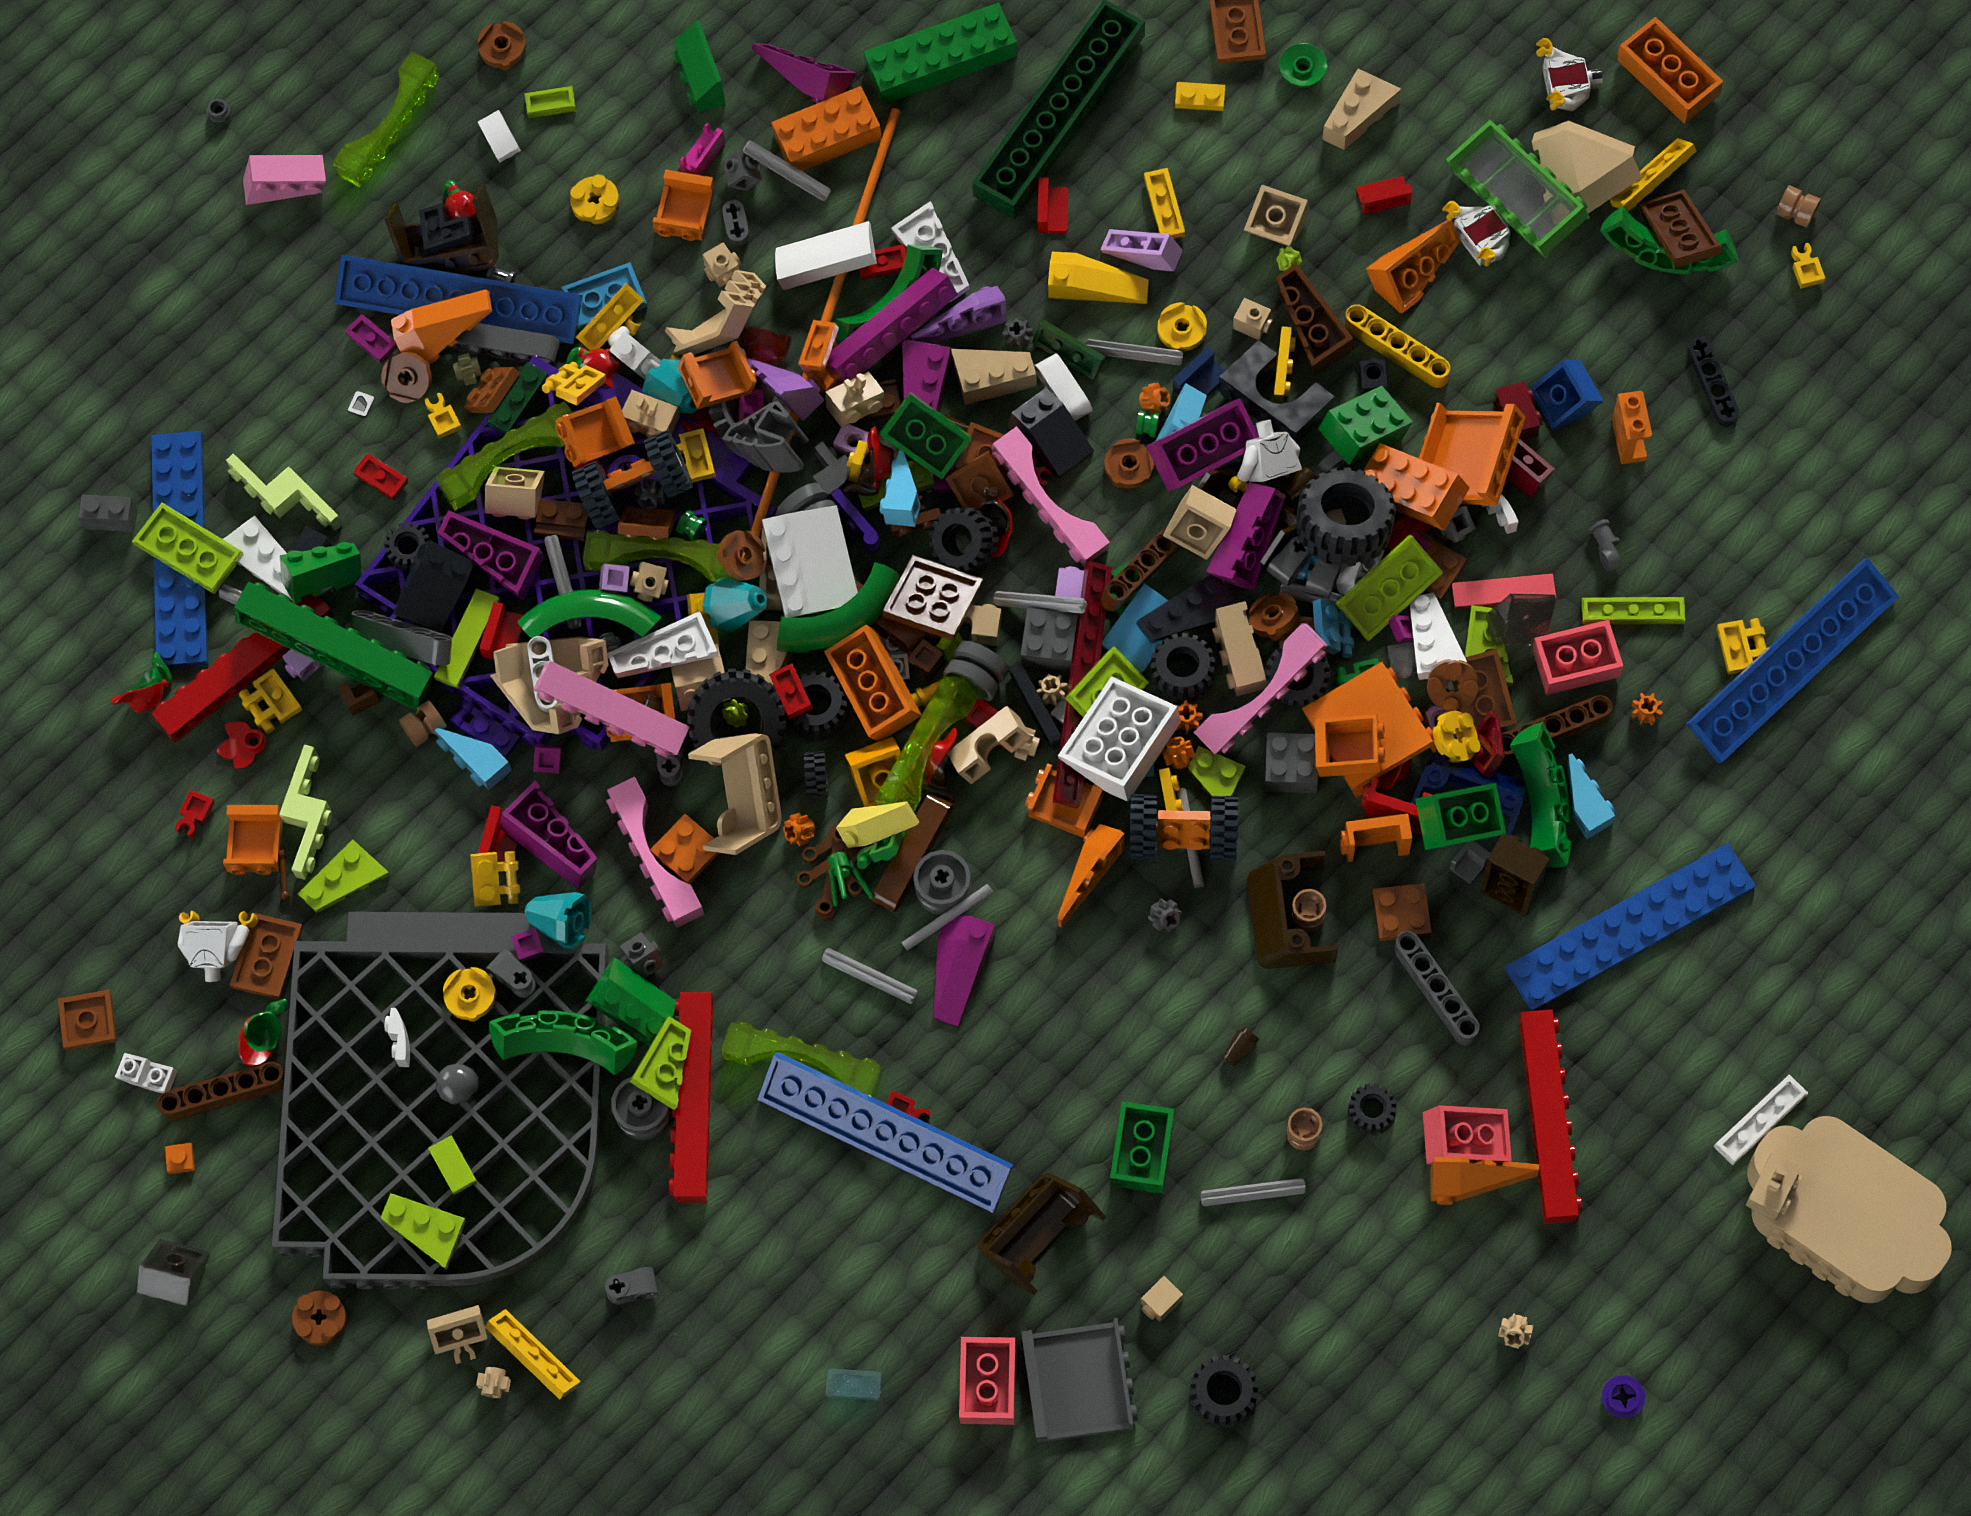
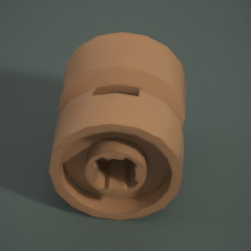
M1789 185L1775 214L1787 220L1794 218L1796 224L1808 228L1821 199L1809 193L1803 196L1802 190Z
M429 700L417 707L415 714L410 712L398 720L416 747L427 741L429 734L436 735L435 730L437 728L445 729L447 727Z
M1305 889L1297 893L1293 900L1291 912L1292 922L1295 927L1305 932H1314L1319 929L1325 919V898L1321 893L1313 889Z
M1300 1108L1294 1111L1289 1117L1286 1133L1291 1146L1303 1151L1314 1148L1320 1141L1322 1130L1321 1117L1310 1108Z

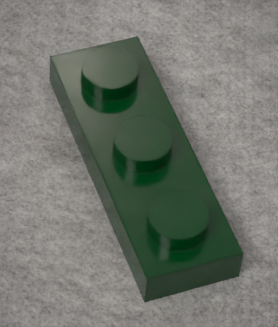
M1042 320L1039 323L1032 340L1033 344L1051 355L1058 354L1064 363L1092 380L1098 377L1105 360V356L1046 320Z
M527 362L494 413L488 418V425L510 436L542 389V385L545 384L546 379L549 377L548 373Z

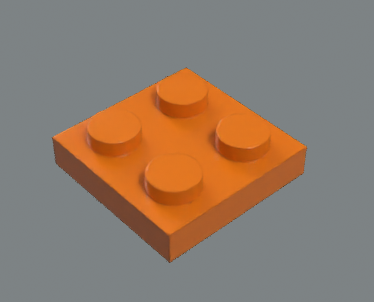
M686 814L650 849L653 856L683 882L688 884L719 854V852L703 849V845L714 838Z

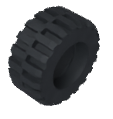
M1336 468L1328 470L1327 474L1322 472L1315 477V480L1311 479L1300 494L1296 517V531L1300 536L1299 540L1303 546H1308L1307 550L1315 556L1317 554L1319 559L1326 563L1331 561L1333 565L1341 566V564L1355 566L1357 562L1361 564L1369 562L1370 557L1375 559L1387 548L1391 539L1396 514L1394 498L1388 492V488L1384 483L1381 482L1379 484L1378 478L1373 475H1365V471L1359 469L1357 472L1351 471V468H1343V470L1338 471ZM1335 509H1349L1359 513L1366 521L1357 525H1342L1332 521L1325 513Z
M728 669V672L725 673L719 671L713 674L714 677L708 680L706 678L701 683V687L693 693L691 703L688 706V731L694 747L698 749L714 739L721 738L714 730L712 724V716L716 706L721 701L730 697H744L751 700L759 709L761 723L756 733L769 737L773 755L777 751L778 744L783 740L786 719L780 696L771 682L768 683L760 674L755 675L750 670L745 669L743 671Z

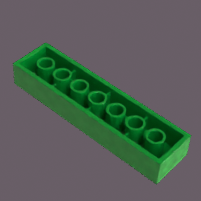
M248 581L234 607L236 623L301 655L311 658L415 711L417 707L423 704L432 687L433 672L430 671V667L419 661L414 663L408 660L407 656L400 651L394 650L391 652L385 649L381 642L375 639L369 641L361 637V633L353 628L344 629L338 626L336 620L327 616L322 618L316 615L315 611L308 606L302 605L300 607L293 604L289 597L283 594L277 596L269 592V588L261 583L256 582L253 584Z

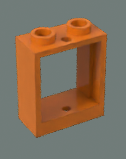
M1377 714L1315 719L1316 769L1320 777L1382 772L1381 763L1386 762L1385 748L1381 747V739H1385L1384 723L1379 722ZM1372 731L1373 759L1330 763V734Z

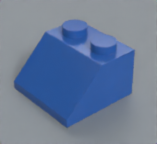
M1581 360L1561 361L1529 388L1532 390L1534 398L1552 430L1587 416L1604 402Z

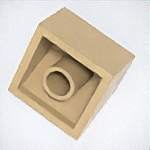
M1261 185L1244 231L1291 246L1302 231L1310 210L1308 200Z
M495 467L485 484V513L492 514L495 517L510 515L517 516L519 519L535 518L542 495L545 471Z
M1192 485L1178 505L1163 536L1207 560L1231 528L1236 509Z
M715 643L719 656L671 667L681 711L688 710L693 693L701 687V683L706 678L708 680L714 677L713 674L719 671L725 673L718 643Z

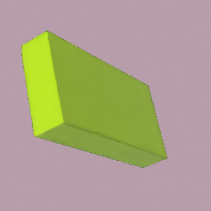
M572 86L525 93L528 119L576 111Z
M452 1135L428 1148L454 1195L477 1182Z

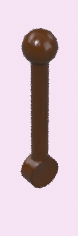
M282 849L279 850L282 883L280 899L288 901L290 894L287 892L285 850Z

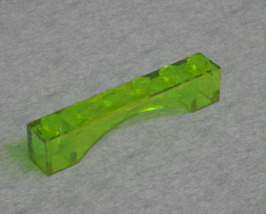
M413 51L410 52L398 69L400 79L399 91L389 115L368 135L357 141L345 144L332 163L337 176L358 187H361L365 181L371 178L374 167L385 158L386 150L391 143L393 144L397 141L403 126L411 121L417 106L423 104L427 92L439 80L436 63Z
M566 402L552 405L544 414L539 417L530 418L525 425L517 430H510L497 442L485 445L482 451L477 454L469 455L455 467L443 470L436 477V481L454 511L476 499L480 487L487 476L508 457L534 447L564 446L563 439L556 432L555 420L563 415L572 414Z
M602 530L594 531V533L587 532L583 554V563L586 570L601 571L603 564L622 566L640 559L666 558L692 566L704 574L710 581L715 582L725 577L734 579L717 560L716 555L718 550H720L721 542L719 544L709 543L705 540L691 542L684 541L678 537L662 540H653L648 536L630 538L626 537L625 534H609Z
M943 677L874 799L879 805L908 802L913 812L915 811L921 800L924 769L934 744L950 725L968 716L979 697L964 678Z
M739 1021L738 1024L730 1023L721 1049L724 1059L744 1065L772 1059L773 1055L779 1052L789 1058L803 1060L816 1065L829 1073L835 1080L873 1098L882 1075L881 1066L873 1059L863 1058V1060L853 1058V1055L846 1051L839 1050L838 1053L829 1051L824 1045L813 1043V1046L803 1043V1040L794 1036L784 1038L778 1036L777 1032L770 1029H763V1031L753 1029L751 1024Z

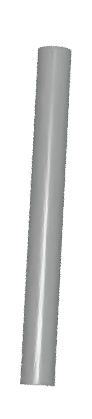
M1180 788V790L1176 791L1177 799L1182 800L1184 811H1190L1187 791L1185 788ZM1187 849L1194 888L1203 887L1204 882L1198 850Z
M986 884L904 940L902 944L907 951L992 894L991 887Z

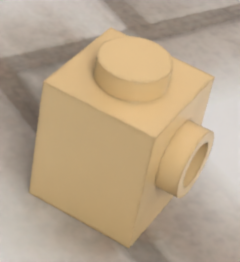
M1246 298L1243 299L1233 318V329L1257 340L1261 339L1263 333L1268 334L1273 324L1271 309Z

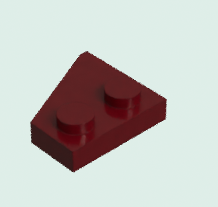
M1489 711L1476 730L1481 745L1480 750L1469 760L1482 775L1491 778L1504 759L1499 716Z

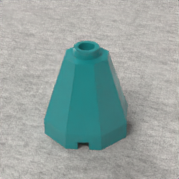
M662 359L658 363L659 367L656 369L652 367L647 371L642 392L647 396L677 406L679 413L693 414L698 409L678 369L680 360Z
M725 577L716 580V583L706 587L703 602L705 614L709 613L711 617L708 620L710 626L724 633L735 631L766 609L767 597L764 590L757 586Z
M576 892L538 896L527 903L525 916L526 920L533 927L562 947L573 950L584 942L586 935L582 934L584 928L589 929L591 925L592 902L585 899L587 897L584 894Z

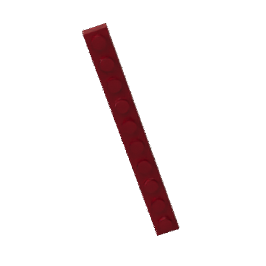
M1092 561L1085 563L1081 598L1087 602V607L1084 613H1078L1067 695L1097 664L1101 655L1106 609L1101 605L1100 599L1111 580L1112 567ZM1067 700L1059 753L1083 719ZM1059 758L1052 803L1076 809L1081 803L1084 776Z

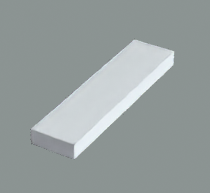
M1788 1075L1714 1145V1148L1728 1162L1734 1165L1808 1095V1092Z

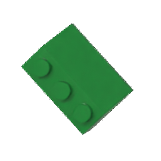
M699 20L695 21L674 40L676 50L672 51L675 64H680L682 67V71H679L683 85L688 84L690 91L686 92L690 105H695L698 113L725 105L726 103L722 81Z
M616 958L611 960L585 1000L647 1045L652 1044L665 1020L669 1016L673 1018L675 1011V1000Z

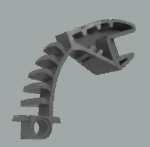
M714 347L713 352L724 350L728 347ZM735 399L709 406L710 410L708 411L718 435L733 453L766 471L785 473L803 469L804 463L790 447L788 441L790 438H794L803 443H808L809 440L778 401L766 405L738 423L735 416Z

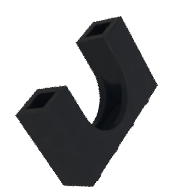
M1258 340L1219 376L1218 391L1226 399L1232 401L1241 399L1247 413L1256 418L1258 422L1271 420L1274 433L1287 432L1295 443L1298 444L1325 418L1328 411L1333 409L1335 396L1315 382L1293 402L1277 404L1264 399L1256 387L1276 369L1278 354Z

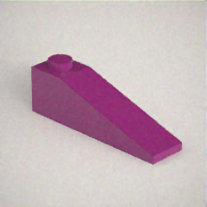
M752 44V49L801 92L812 96V101L817 103L842 94L856 77V72L828 63V65L817 63L814 58L795 55L794 57V52L769 44Z

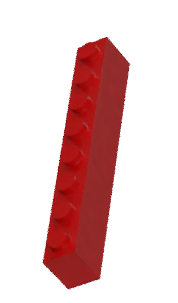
M313 593L301 597V602L296 603L300 607L305 605L312 608L315 614L322 618L325 616L334 618L328 605L320 596L314 597ZM256 632L248 638H242L236 643L233 650L227 654L220 655L215 660V664L209 669L200 671L195 676V680L190 684L181 686L171 699L158 704L152 713L155 721L174 743L178 742L281 660L282 656L290 649Z
M680 992V1001H675V1016H679V1023L691 1030L687 1056L683 1065L682 1084L679 1087L678 1106L675 1110L672 1109V1118H676V1127H671V1143H675V1153H670V1169H674V1179H669V1195H673L676 1203H708L714 1009L712 992Z
M1553 1010L1521 1012L1519 1027L1536 1163L1539 1164L1540 1169L1538 1180L1544 1224L1575 1222L1578 1218V1213H1582L1581 1197H1576L1575 1187H1579L1578 1172L1573 1171L1572 1161L1576 1160L1575 1147L1569 1144L1568 1135H1572L1571 1119L1566 1120L1565 1110H1569L1568 1094H1563L1562 1084H1566L1564 1068H1560L1559 1059L1563 1057L1562 1045L1556 1041V1034L1559 1033L1558 1018H1553Z

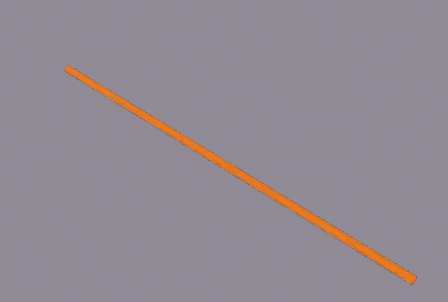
M891 109L852 226L864 223L901 113L899 109ZM847 272L835 276L821 321L831 322ZM803 372L802 377H803L806 381H808V380H809L808 377H807L806 374ZM790 411L789 415L797 424L799 417ZM770 471L750 530L758 537L763 526L762 519L766 517L780 472ZM743 551L741 558L746 561L744 558L745 552Z

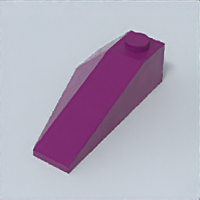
M958 916L942 927L937 943L934 1000L935 1020L959 1027L996 935L994 924L972 916Z

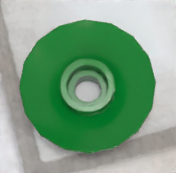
M1307 43L1295 44L1287 48L1281 55L1279 61L1280 73L1284 80L1291 85L1311 87L1319 83L1325 76L1327 58L1314 45ZM1304 67V68H1306L1307 70H1306V71H1301V70H1299V68Z

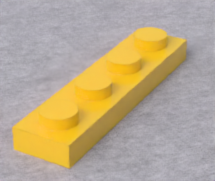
M1677 138L1640 170L1642 178L1609 199L1611 205L1618 209L1623 206L1627 212L1633 209L1637 203L1697 152L1694 144Z
M506 1309L488 1320L485 1328L558 1399H562L578 1387L581 1381Z

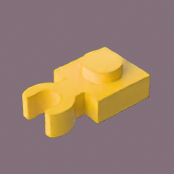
M1805 243V253H1799L1796 246H1793L1791 251L1792 258L1797 261L1793 264V270L1800 289L1824 283L1826 279L1818 257L1810 258L1812 249L1809 243Z
M437 393L439 399L437 404H431L428 398L425 399L427 409L433 412L428 417L438 438L441 439L461 430L462 427L451 405L445 407L442 394Z

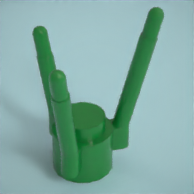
M837 852L828 857L827 860L830 867L828 873L830 876L833 907L838 906L836 878L843 899H846L847 895L843 878L848 877L851 870L870 899L874 898L869 886L857 869L854 859L849 860L845 852Z

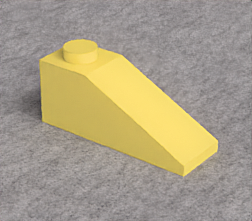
M908 802L851 809L837 825L836 829L846 846L853 848L870 845L917 826L919 820Z

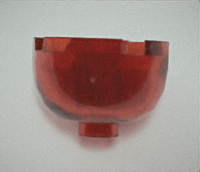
M748 326L743 330L741 346L748 358L765 364H777L787 356L792 338L781 333L780 337H778V334L773 333V331Z

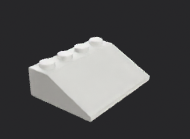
M837 505L762 519L785 617L804 618L830 612L847 603L858 593Z
M1111 676L1059 753L1058 758L1104 791L1128 802L1131 794L1135 792L1181 723L1178 708L1167 701Z

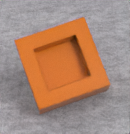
M192 1143L165 1146L168 1174L195 1171L194 1147Z

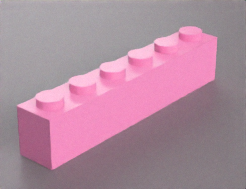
M552 661L545 663L533 689L539 693L538 698L549 703L555 700L562 704L561 708L572 714H575L576 711L585 714V720L596 725L602 722L609 726L608 730L619 736L625 733L632 737V742L643 747L646 744L655 747V753L666 758L669 757V754L672 756L678 754L689 730V726Z

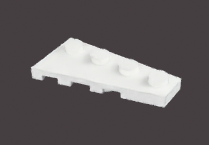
M931 201L891 228L893 235L901 244H904L906 250L908 244L943 249L939 272L947 275L958 293L954 299L969 290V283L958 259L953 253L952 246L943 231Z
M253 516L223 540L243 552L244 556L238 562L239 566H243L252 575L269 584L278 593L291 599L281 580L280 555L287 553L260 521Z
M1435 594L1419 595L1410 603L1417 674L1419 680L1428 679L1430 670L1442 660L1467 661Z
M699 611L607 653V656L617 678L717 657L719 653Z

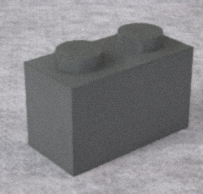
M82 495L78 518L84 529L134 532L138 509L131 497Z

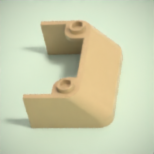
M754 733L714 739L688 754L689 759L708 761L711 765L716 766L722 765L728 810L723 812L717 820L719 836L704 844V850L737 855L779 828L782 815L771 743L767 735Z

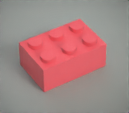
M1609 620L1534 638L1532 651L1546 695L1621 677L1623 663Z
M961 1337L960 1424L1014 1425L1015 1338Z

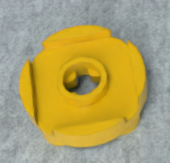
M597 174L594 177H587L579 181L570 190V203L573 213L583 222L588 221L592 222V224H601L610 220L617 212L616 209L620 201L618 190L603 175ZM593 196L600 197L598 204H595L594 202L589 203L588 201H590L591 197Z
M1181 302L1171 304L1160 315L1157 327L1158 336L1161 342L1172 350H1192L1198 347L1206 338V317L1194 305L1192 307ZM1178 323H1182V325L1187 324L1186 331H1178Z
M1450 711L1437 718L1439 720L1438 724L1433 728L1434 743L1441 755L1446 754L1450 758L1448 761L1461 763L1471 759L1475 753L1479 752L1481 745L1473 724V718L1469 713ZM1453 734H1456L1458 739H1454Z
M475 967L464 970L459 969L453 972L443 986V998L447 1009L455 1017L463 1020L476 1021L486 1015L493 1007L497 996V991L491 977L485 971ZM472 988L476 989L474 991V998L464 999L465 994L463 992L465 989L469 991Z

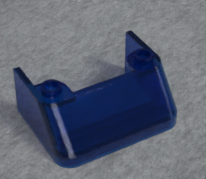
M1439 752L1431 756L1423 770L1411 804L1416 805L1415 798L1422 797L1425 788L1439 790L1446 783H1450L1466 789L1496 783L1502 815L1511 818L1506 835H1513L1528 793L1526 783L1523 780L1495 770L1491 778L1482 775L1471 761L1466 760L1461 763H1452L1448 761L1450 758L1446 754L1441 755Z

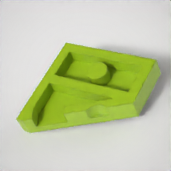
M1198 746L1195 757L1192 758L1188 767V772L1195 780L1199 781L1203 790L1208 795L1210 794L1211 797L1233 796L1246 766Z

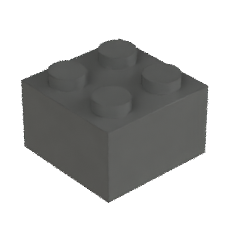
M1027 608L1021 649L1022 666L1070 672L1078 614Z
M1267 733L1265 792L1316 793L1318 771L1316 769L1315 734Z

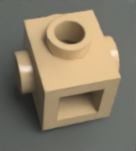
M724 242L702 254L706 267L704 271L711 282L715 280L719 287L727 284L728 280L733 281L731 277L735 270L740 271V259L735 252L730 253Z
M645 562L640 563L638 572L633 571L630 586L634 587L632 593L638 594L637 599L652 602L653 598L658 599L660 594H665L668 580H665L664 577L667 568ZM646 579L652 581V587L646 585Z

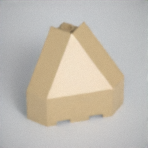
M1566 121L1534 133L1532 145L1534 152H1537L1541 163L1539 165L1543 169L1548 167L1555 174V180L1559 184L1563 181L1571 189V195L1575 198L1577 196L1581 197L1588 206L1586 208L1587 213H1590L1642 178L1633 157L1635 146L1571 121ZM1547 190L1546 194L1543 195L1545 203L1553 197ZM1562 203L1557 205L1550 212L1554 225L1559 224L1571 212Z
M735 270L731 277L733 281L728 280L724 288L726 291H721L718 300L725 307L724 310L692 331L666 327L665 332L672 339V343L676 345L673 353L684 355L692 352L695 355L738 339L752 317L766 285L755 273Z
M587 637L548 640L553 651L554 663L594 682H597L600 673H605L608 667L605 640ZM529 642L505 644L506 648L493 652L496 673L490 676L532 730L561 734L578 728L582 720L580 712L576 711L575 714L567 712L561 708V703L549 708V713L539 708L533 690L534 686L527 650ZM538 644L534 647L533 653L542 655L546 652L547 646ZM542 669L538 672L537 678H539ZM541 699V703L544 705L552 704Z

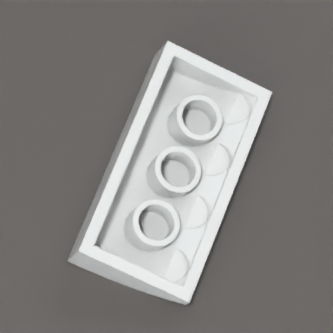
M864 222L776 248V274L782 289H790L877 264L870 222Z

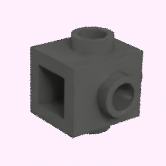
M743 150L733 152L731 156L723 161L728 187L748 191L762 181L759 162L743 153Z
M1466 506L1458 507L1445 531L1434 527V531L1441 541L1451 540L1452 543L1465 539L1466 534L1476 529Z
M642 932L620 946L626 957L623 961L624 964L643 978L664 966L659 958L662 955L660 948L655 941L650 943Z

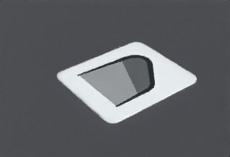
M356 391L348 411L366 416L374 397Z

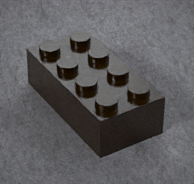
M1502 833L1487 859L1480 893L1526 917L1540 893L1550 858L1546 857L1542 850L1535 847L1531 849L1524 845L1518 837L1514 835L1507 836Z

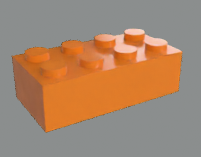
M1656 17L1619 47L1617 60L1684 124L1720 96L1723 80Z
M861 86L771 122L773 136L785 161L800 171L807 170L882 139L880 124Z
M1379 443L1363 470L1365 475H1373L1378 478L1379 484L1381 482L1385 484L1388 492L1394 498L1397 512L1444 531L1470 489L1459 474Z
M865 625L824 651L868 737L880 742L922 716L877 630Z

